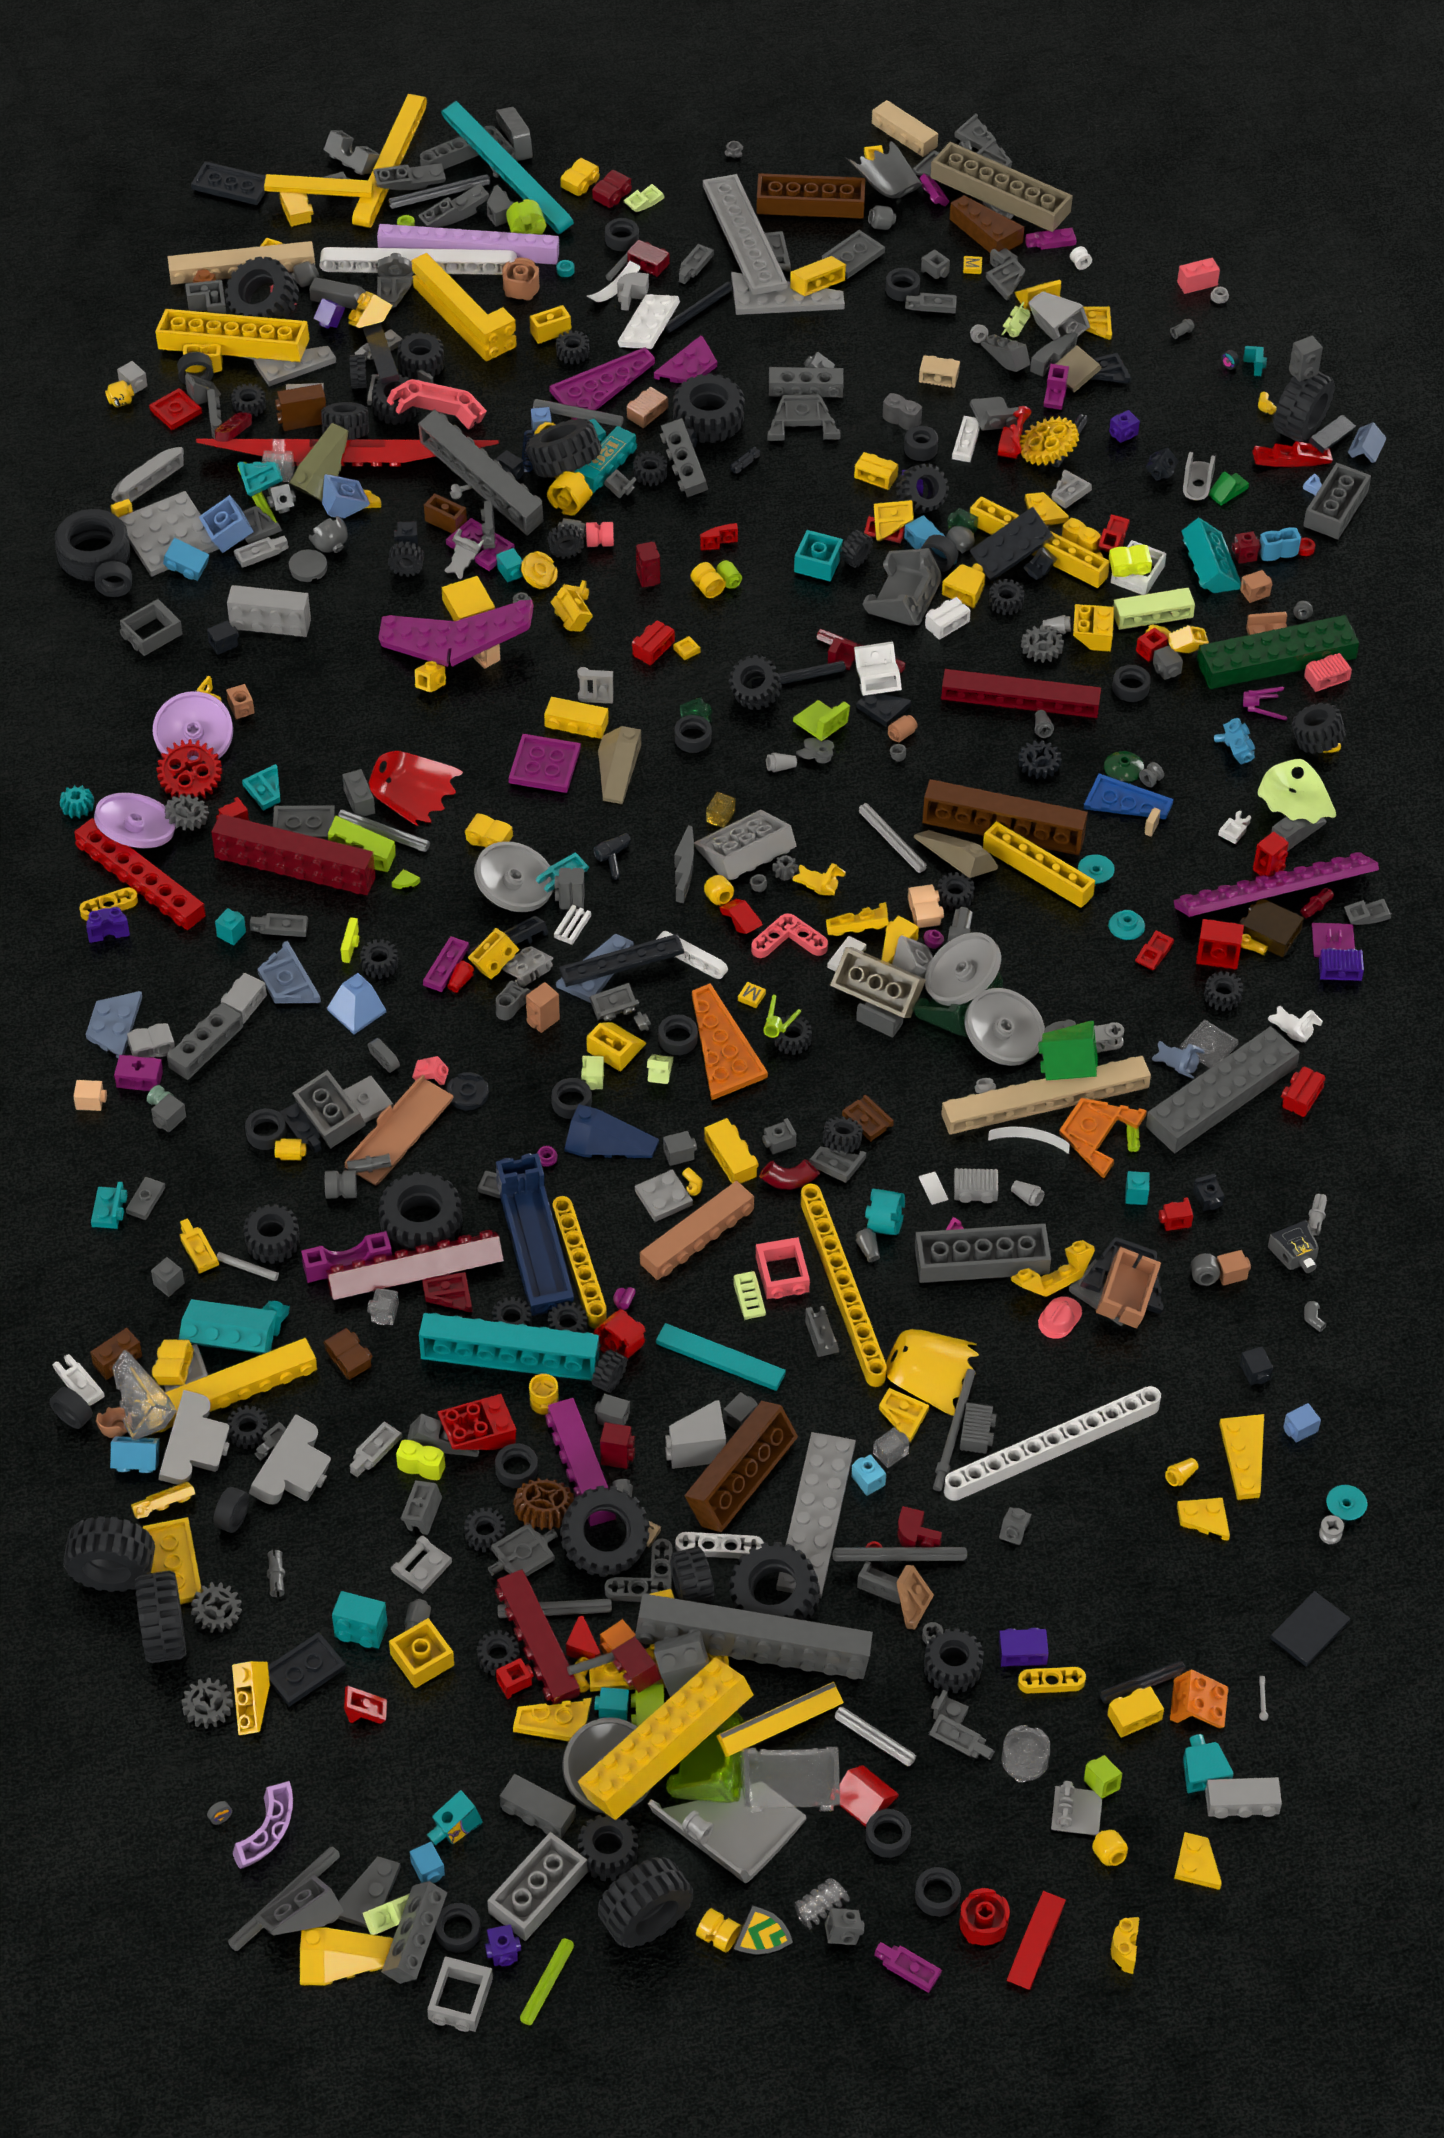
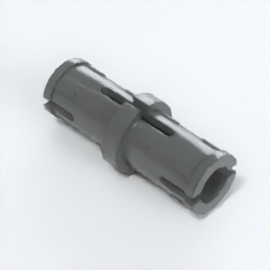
M389 1153L374 1157L368 1155L363 1159L347 1161L348 1170H356V1173L364 1171L370 1173L375 1169L392 1167Z
M272 1550L268 1552L269 1569L267 1570V1577L270 1579V1595L277 1597V1591H279V1597H281L285 1593L283 1584L285 1570L282 1567V1552L275 1550V1556H273Z

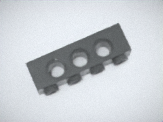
M769 367V396L820 395L821 397H843V368Z
M681 418L662 425L663 433L660 436L663 444L667 443L669 449H666L669 460L673 459L675 463L672 465L675 476L679 475L681 479L678 481L681 492L685 491L687 497L708 490L683 419ZM676 441H681L679 444H673ZM681 457H687L684 460H679ZM692 472V475L685 476L687 473Z
M222 1002L211 1011L206 1019L200 1021L190 1034L185 1035L176 1047L169 1051L167 1055L169 1068L189 1080L243 1028L242 1014Z
M430 1881L412 1886L381 1971L383 1974L398 1983L417 1979L447 1895L446 1891Z

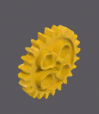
M1060 416L1056 420L1053 417L1049 421L1044 419L1043 423L1037 421V426L1031 425V430H1025L1026 435H1021V454L1026 459V462L1030 461L1032 465L1037 462L1038 466L1042 462L1047 465L1048 461L1054 464L1055 459L1061 461V456L1067 457V452H1073L1072 447H1076V442L1079 441V433L1075 423L1073 424L1072 420L1068 421L1067 418L1061 420Z

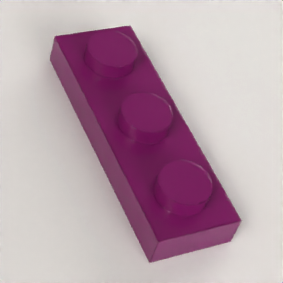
M450 936L425 976L423 986L443 992L452 976L455 965L462 961L466 951H468L469 943Z

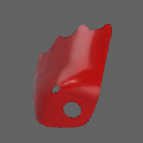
M391 751L377 759L369 780V788L377 799L418 826L416 820L431 822L428 816L429 812L444 810L441 798L444 795L456 793L450 780L455 776L461 775L463 772L453 766L402 751ZM383 761H386V770L383 773H380V764ZM390 777L391 782L387 783L386 780Z

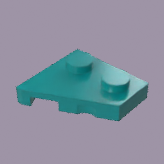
M276 462L238 463L247 494L250 497L283 481L279 465Z
M276 764L242 780L243 786L263 811L280 803Z

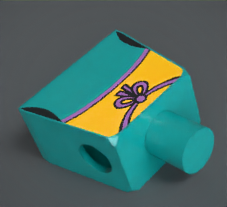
M460 1790L433 1815L437 1826L427 1833V1836L434 1845H437L445 1837L451 1844H454L481 1825L483 1821L476 1807Z

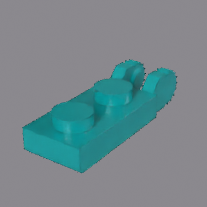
M575 852L548 867L546 871L538 875L536 881L540 884L550 877L552 881L544 887L546 892H550L555 889V876H559L560 868H583L584 872H586L589 866Z

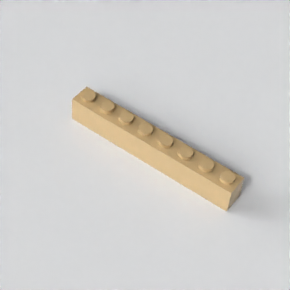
M312 241L168 256L171 285L193 282L197 271L207 269L210 273H214L216 280L232 278V272H236L240 264L243 265L246 263V260H255V257L260 256L263 259L264 257L276 259L289 272H294L293 267L302 262L309 261L311 264H315Z

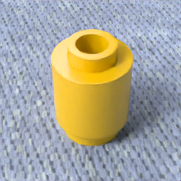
M281 1139V1141L275 1142V1158H280L281 1160H302V1156H306V1143H302V1139Z

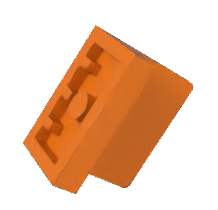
M1192 1669L1174 1678L1170 1720L1179 1723L1190 1716H1194L1219 1729L1225 1726L1228 1687Z

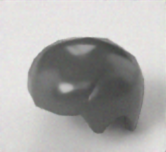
M954 526L946 535L962 554L972 549L975 543L973 532L964 526Z

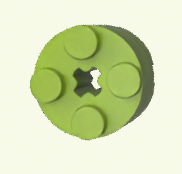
M525 199L523 200L524 202L518 203L517 201L508 208L506 217L511 233L542 235L546 228V222L541 208L536 201Z

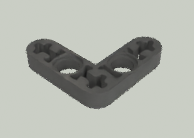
M662 1538L653 1543L651 1578H610L605 1583L606 1597L612 1601L641 1602L642 1593L648 1594V1586H651V1593L658 1592L659 1587H663V1590L671 1589V1542ZM660 1547L665 1548L664 1559H660ZM659 1566H664L668 1571L665 1574H658L655 1569ZM639 1585L644 1588V1591L641 1594H635L631 1589ZM613 1586H617V1592H612ZM625 1586H628V1593H625Z

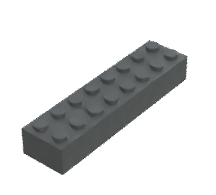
M434 409L418 423L420 442L484 499L492 501V506L528 536L543 522L541 499L536 495L533 496L524 484L518 483L512 473L503 470L497 460H492L483 448L479 449L469 436L463 435L460 428L452 425L443 413L439 414Z
M1270 1026L1148 1111L1146 1128L1172 1152L1176 1153L1297 1068L1300 1052Z

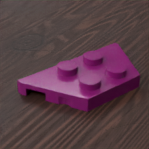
M699 336L656 370L654 378L658 380L660 377L670 378V382L674 383L687 382V379L690 377L695 378L700 374L703 376L709 374L717 367V360L703 336Z

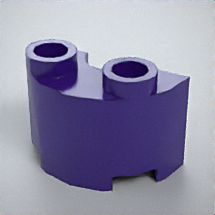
M103 908L89 913L86 927L89 943L103 941L106 935H114L115 938L130 936L127 918L120 908Z

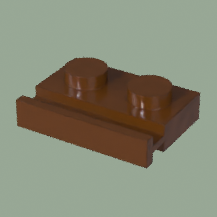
M866 1094L861 1100L855 1101L842 1110V1116L847 1120L851 1118L852 1122L856 1120L858 1124H861L863 1128L862 1134L870 1142L885 1132L889 1126L892 1127L894 1120Z

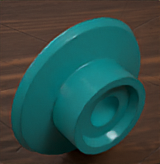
M1089 855L1079 862L1078 870L1094 879L1095 884H1100L1113 876L1114 865L1105 856Z
M1131 910L1117 912L1110 918L1108 924L1111 933L1124 940L1136 939L1145 930L1144 920L1140 915Z
M1340 1485L1333 1488L1327 1495L1328 1509L1334 1516L1340 1519H1357L1367 1509L1365 1495L1354 1486Z

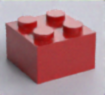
M1203 919L1196 964L1237 969L1244 925Z

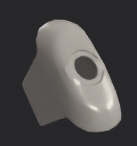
M1189 452L1183 485L1184 495L1189 499L1202 500L1208 496L1215 470V456H1211L1210 463L1193 462V452ZM1196 480H1200L1204 483V485L1198 487L1195 486L1193 482Z

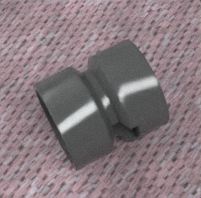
M344 1170L342 1174H339L338 1171H325L326 1199H338L340 1195L344 1198H356V1170Z

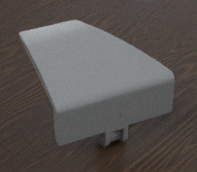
M762 1782L724 1794L667 1808H661L659 1803L652 1799L648 1803L655 1815L744 1883H748L779 1852L807 1819L805 1814Z

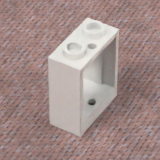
M1131 540L1127 547L1143 544ZM1148 547L1152 566H1154L1148 577L1135 574L1126 577H1115L1112 573L1111 583L1138 594L1146 595L1165 567L1166 553Z

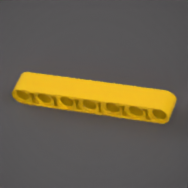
M559 1196L553 1201V1219L582 1308L586 1311L588 1325L596 1329L606 1320V1305L572 1202L568 1197Z

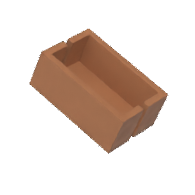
M1120 1247L1113 1258L1096 1313L1111 1319L1119 1317V1322L1137 1328L1145 1315L1161 1262L1142 1256L1136 1268H1133L1132 1266L1138 1258V1253Z

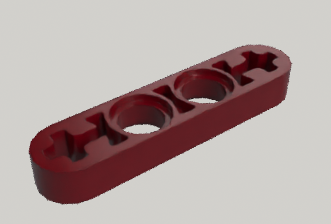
M242 412L233 415L215 429V440L225 442L235 438L252 424V414Z

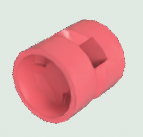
M597 522L586 523L587 547H598L599 544H602L603 547L614 546L613 522H602L601 525H598Z

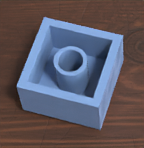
M230 495L199 516L211 540L222 553L254 532L243 511Z

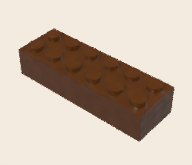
M758 173L756 214L863 218L865 178Z
M761 1401L684 1495L701 1527L722 1532L798 1438L781 1405Z

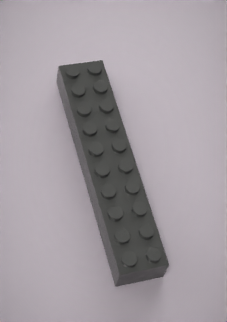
M642 1593L635 1637L643 1644H655L658 1641L700 1631L706 1652L713 1656L722 1655L736 1660L746 1659L760 1664L770 1663L784 1668L794 1667L800 1668L803 1671L824 1672L827 1675L847 1676L850 1679H864L870 1657L873 1632Z

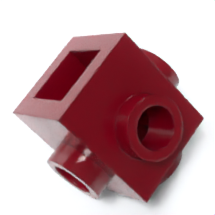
M1254 531L1235 534L1232 552L1235 554L1238 564L1257 561L1258 550L1261 549L1260 540L1256 539Z

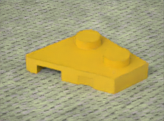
M1083 307L1090 324L1086 331L1111 340L1110 307Z
M1044 492L1025 494L1027 509L1034 507L1046 525L1066 523L1069 520V516Z
M889 1388L879 1405V1410L900 1434L911 1443L929 1410V1405Z
M1185 1832L1174 1879L1220 1890L1221 1879L1209 1839Z

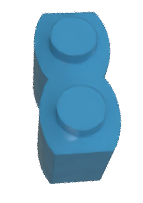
M1284 528L1280 531L1262 533L1260 535L1261 549L1258 550L1261 559L1272 561L1280 557L1289 558L1296 556L1299 553L1301 536L1297 528Z

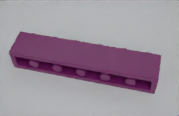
M574 1398L548 1405V1414L545 1415L548 1427H552L554 1430L552 1436L555 1445L560 1446L561 1451H559L562 1464H567L568 1469H566L568 1480L569 1482H574L575 1487L573 1491L575 1498L590 1488L591 1490L596 1489L597 1486L608 1488ZM597 1511L587 1519L591 1527L614 1520L616 1515L608 1511Z

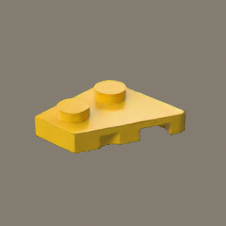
M912 500L874 504L877 541L885 539L914 520Z
M1223 1498L1178 1501L1177 1509L1181 1526L1190 1529L1194 1528L1205 1534L1211 1532L1222 1536L1221 1539L1229 1540L1230 1534Z

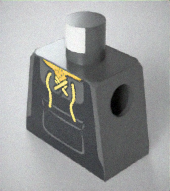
M1306 1220L1270 1234L1268 1248L1288 1269L1293 1270L1302 1266L1306 1273H1311L1316 1269L1317 1265L1314 1260L1317 1259L1319 1248Z

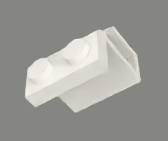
M893 642L854 647L857 672L861 679V684L859 685L863 696L902 690L900 672L895 661Z

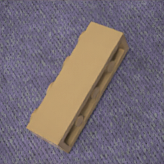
M888 100L872 110L873 125L922 157L937 147V132Z

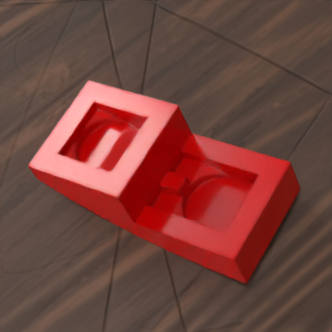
M1156 930L1148 944L1143 946L1135 962L1154 970L1170 950L1174 939Z

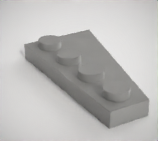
M329 346L305 349L300 362L253 358L254 365L268 386L336 363V357Z

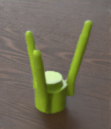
M776 995L772 996L769 1014L763 1029L764 1034L771 1038L777 1037L780 1032L784 1033L787 1027L801 1013V1010L798 1009L783 1024L778 1016H773Z

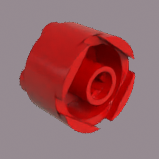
M622 1309L614 1312L594 1331V1335H599V1342L602 1345L599 1349L603 1354H606V1351L611 1349L629 1359L645 1342L643 1334L645 1328L643 1324L636 1322Z
M988 1888L976 1889L969 1894L962 1903L960 1913V1929L969 1943L985 1946L995 1944L1004 1938L1010 1914L1007 1900L1003 1896L998 1895L996 1891Z

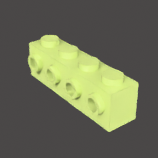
M1189 588L1114 600V618L1119 630L1193 618L1195 603Z

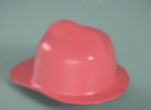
M1069 1297L1055 1298L1040 1315L1038 1320L1039 1329L1045 1336L1052 1339L1067 1336L1081 1318L1082 1308L1080 1304Z

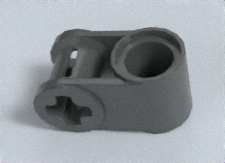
M510 981L505 989L496 997V1016L501 1020L513 1018L517 1011L526 1004V995L531 990L523 989L517 986L516 982Z

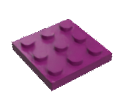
M522 734L509 775V783L567 793L581 749V743Z

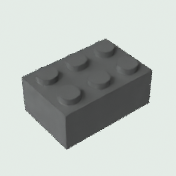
M328 1070L292 1093L300 1108L318 1130L330 1149L366 1126L358 1109Z

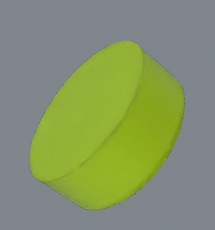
M403 215L397 219V225L415 226V220L412 216Z

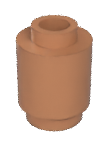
M911 715L902 716L888 726V735L892 740L900 742L915 732L917 722Z

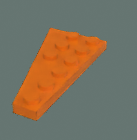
M711 983L693 990L692 999L711 1100L768 1078L767 1070Z

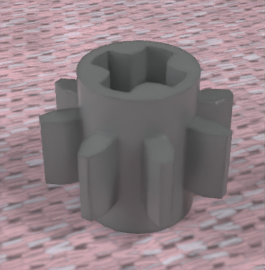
M787 855L780 858L777 857V862L773 863V871L776 872L775 877H779L784 881L793 878L794 873L798 872L795 858L792 859Z

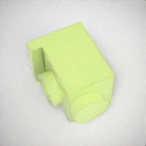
M583 1056L582 1080H586L590 1090L603 1089L604 1056Z

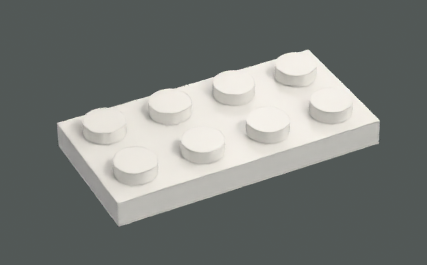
M645 295L618 340L619 347H646L647 349H652L680 303L679 297Z

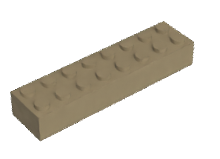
M949 142L931 162L932 179L1051 232L1071 212L1073 195L952 142Z

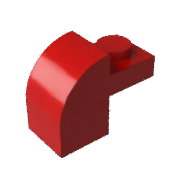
M1111 514L1107 528L1103 530L1098 545L1099 550L1110 552V549L1123 547L1130 520Z

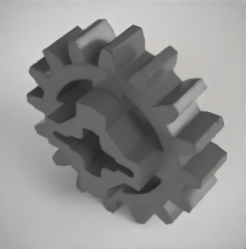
M1043 625L1040 626V629L1033 626L1032 631L1027 629L1021 641L1023 654L1028 653L1027 658L1034 657L1035 662L1038 659H1041L1042 663L1045 662V659L1051 662L1052 657L1058 658L1059 654H1062L1064 644L1062 634L1057 635L1058 630L1051 631L1050 626L1047 629H1044Z
M181 794L179 798L173 796L172 800H168L167 805H165V819H169V824L175 823V828L181 826L183 830L190 828L192 831L194 827L200 829L201 824L205 825L206 820H208V806H204V801L199 802L198 797L192 799L190 795L184 797Z
M211 1582L208 1589L203 1585L200 1592L196 1591L195 1599L191 1603V1606L195 1608L192 1609L191 1615H197L195 1623L202 1622V1629L209 1626L211 1633H213L215 1628H218L221 1633L224 1630V1626L227 1629H231L232 1623H237L239 1619L237 1615H240L242 1611L241 1608H238L241 1605V1600H235L238 1593L233 1592L231 1594V1586L224 1589L221 1582L218 1587H215L213 1582ZM208 1596V1601L202 1604L203 1599ZM231 1611V1614L224 1619L225 1613Z
M210 1678L207 1679L206 1683H203L200 1679L198 1680V1686L190 1684L191 1692H184L185 1699H182L183 1713L187 1715L188 1722L195 1720L196 1727L201 1723H204L205 1729L208 1728L210 1723L217 1727L218 1720L224 1723V1715H231L230 1708L233 1707L232 1693L228 1691L226 1684L221 1686L218 1679L215 1683H211Z

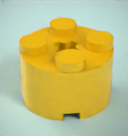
M565 471L559 475L547 492V497L552 506L556 509L559 507L563 510V514L570 516L575 515L593 495L592 490L585 481L584 475L580 472L573 473L570 471Z

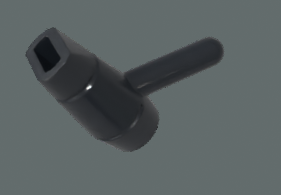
M627 833L603 841L593 848L594 856L598 861H609L611 877L614 880L619 878L616 854L627 848L631 842V838Z

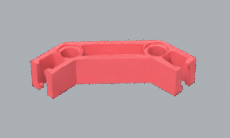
M414 379L408 380L393 389L387 399V402L393 405L394 400L401 398L398 400L399 404L395 410L398 414L412 406L432 411L435 409L437 412L455 415L468 430L474 426L475 421L477 424L480 423L487 412L474 396L467 391Z

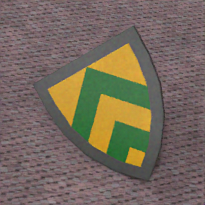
M752 1905L733 1949L751 1954H765L780 1950L793 1943L789 1930L779 1917L773 1912Z

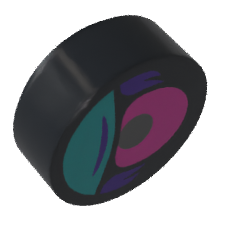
M1228 350L1221 355V362L1225 368L1231 370L1239 365V357L1234 351Z

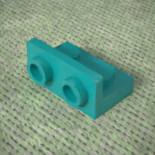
M118 1182L117 1188L98 1187L91 1219L92 1227L118 1229L119 1220H123L124 1216L122 1204L127 1201V1190H124L123 1182Z

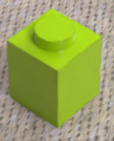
M1105 1755L1096 1760H1091L1086 1765L1084 1782L1101 1799L1120 1790L1122 1772Z

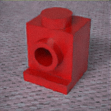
M1153 628L1138 638L1136 652L1148 662H1151L1154 657V651L1167 647L1168 638L1164 633Z
M238 797L234 798L235 802L219 809V815L223 814L249 821L248 810Z
M1184 1198L1183 1202L1165 1204L1163 1210H1159V1220L1161 1223H1164L1166 1231L1191 1227L1193 1212L1188 1198Z
M521 1658L496 1670L497 1682L507 1699L511 1698L512 1694L532 1685L533 1671L528 1664H524Z

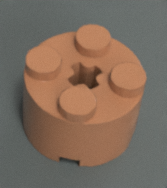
M516 258L514 262L510 263L508 261L503 266V289L505 295L526 301L531 300L539 290V268L535 265V262L527 258Z

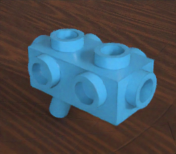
M1235 718L1224 724L1225 734L1214 735L1215 742H1225L1227 746L1231 747L1234 757L1240 764L1250 762L1255 758L1253 751L1255 746L1252 740L1249 739V729L1245 723H1241L1240 719Z

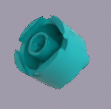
M872 1189V1204L867 1206L865 1215L869 1219L867 1229L869 1228L873 1232L882 1234H899L904 1216L902 1215V1208H905V1195L894 1191Z

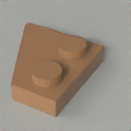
M906 1565L896 1584L907 1629L915 1630L934 1594L915 1567Z

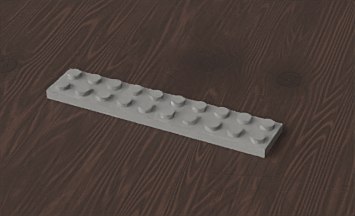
M737 174L703 180V188L752 295L787 289L785 276Z

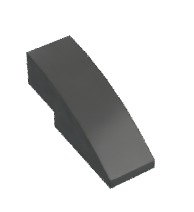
M1074 332L1064 335L1041 348L1031 358L1030 371L1043 377L1050 369L1051 364H1056L1077 345L1078 333Z

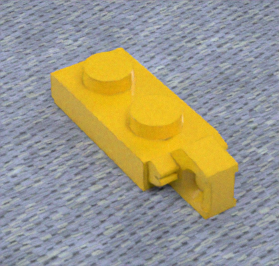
M188 1218L180 1221L183 1232L180 1234L181 1242L198 1273L218 1266V1259L201 1228L196 1227L193 1229Z
M185 1482L132 1504V1510L137 1519L148 1517L152 1510H164L169 1507L170 1503L176 1501L181 1503L189 1500L190 1496L195 1494V1491L189 1482Z

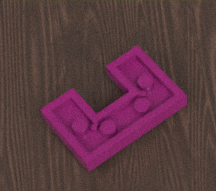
M470 518L459 528L462 530L461 538H468L477 544L482 541L484 536L482 524ZM458 529L446 539V545L455 549L456 544L452 539ZM495 533V548L484 549L475 556V563L488 571L497 565L496 554L514 548L513 543Z

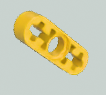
M128 887L84 901L80 905L81 917L86 921L89 919L90 912H88V909L97 911L103 908L118 907L123 911L132 908L138 902L137 892L135 889ZM111 901L114 905L105 907L104 903Z
M1078 1667L1026 1669L1019 1675L1018 1687L1024 1693L1079 1691L1085 1685L1086 1674ZM1048 1676H1055L1058 1679V1683L1051 1685L1045 1679ZM1063 1676H1065V1683H1062ZM1072 1676H1076L1078 1682H1074ZM1039 1677H1042L1041 1685H1039ZM1026 1678H1030L1031 1685L1027 1684Z

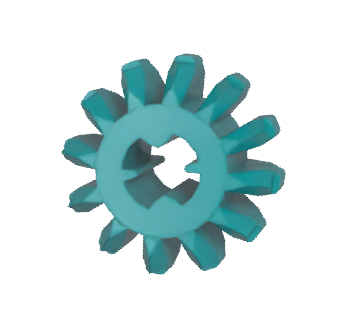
M74 785L72 789L66 787V792L61 793L60 807L64 814L69 815L71 819L75 816L80 819L81 815L88 816V812L93 811L94 797L91 791L85 789L83 785L79 788Z

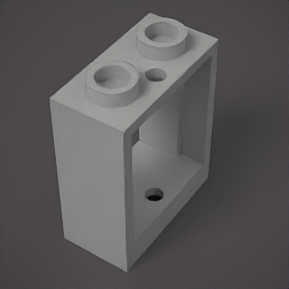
M445 1956L427 2009L428 2019L437 2025L443 2026L448 2024L455 2026L460 2031L467 2032L470 2030L476 2032L493 1980L492 1968ZM447 1977L480 1985L471 2014L438 2006Z

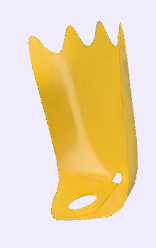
M906 1330L899 1335L886 1362L887 1377L894 1384L954 1416L953 1399L960 1395L962 1379L965 1378L967 1369H973L967 1360L969 1357L979 1356L976 1351L967 1345L977 1344L923 1330ZM904 1346L908 1347L906 1352H903ZM898 1350L896 1358L891 1362L894 1352Z

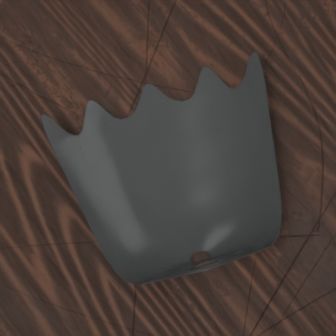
M893 142L889 144L890 150L888 154L875 150L874 160H868L861 156V164L859 165L851 159H847L879 193L892 199L901 198L923 185Z

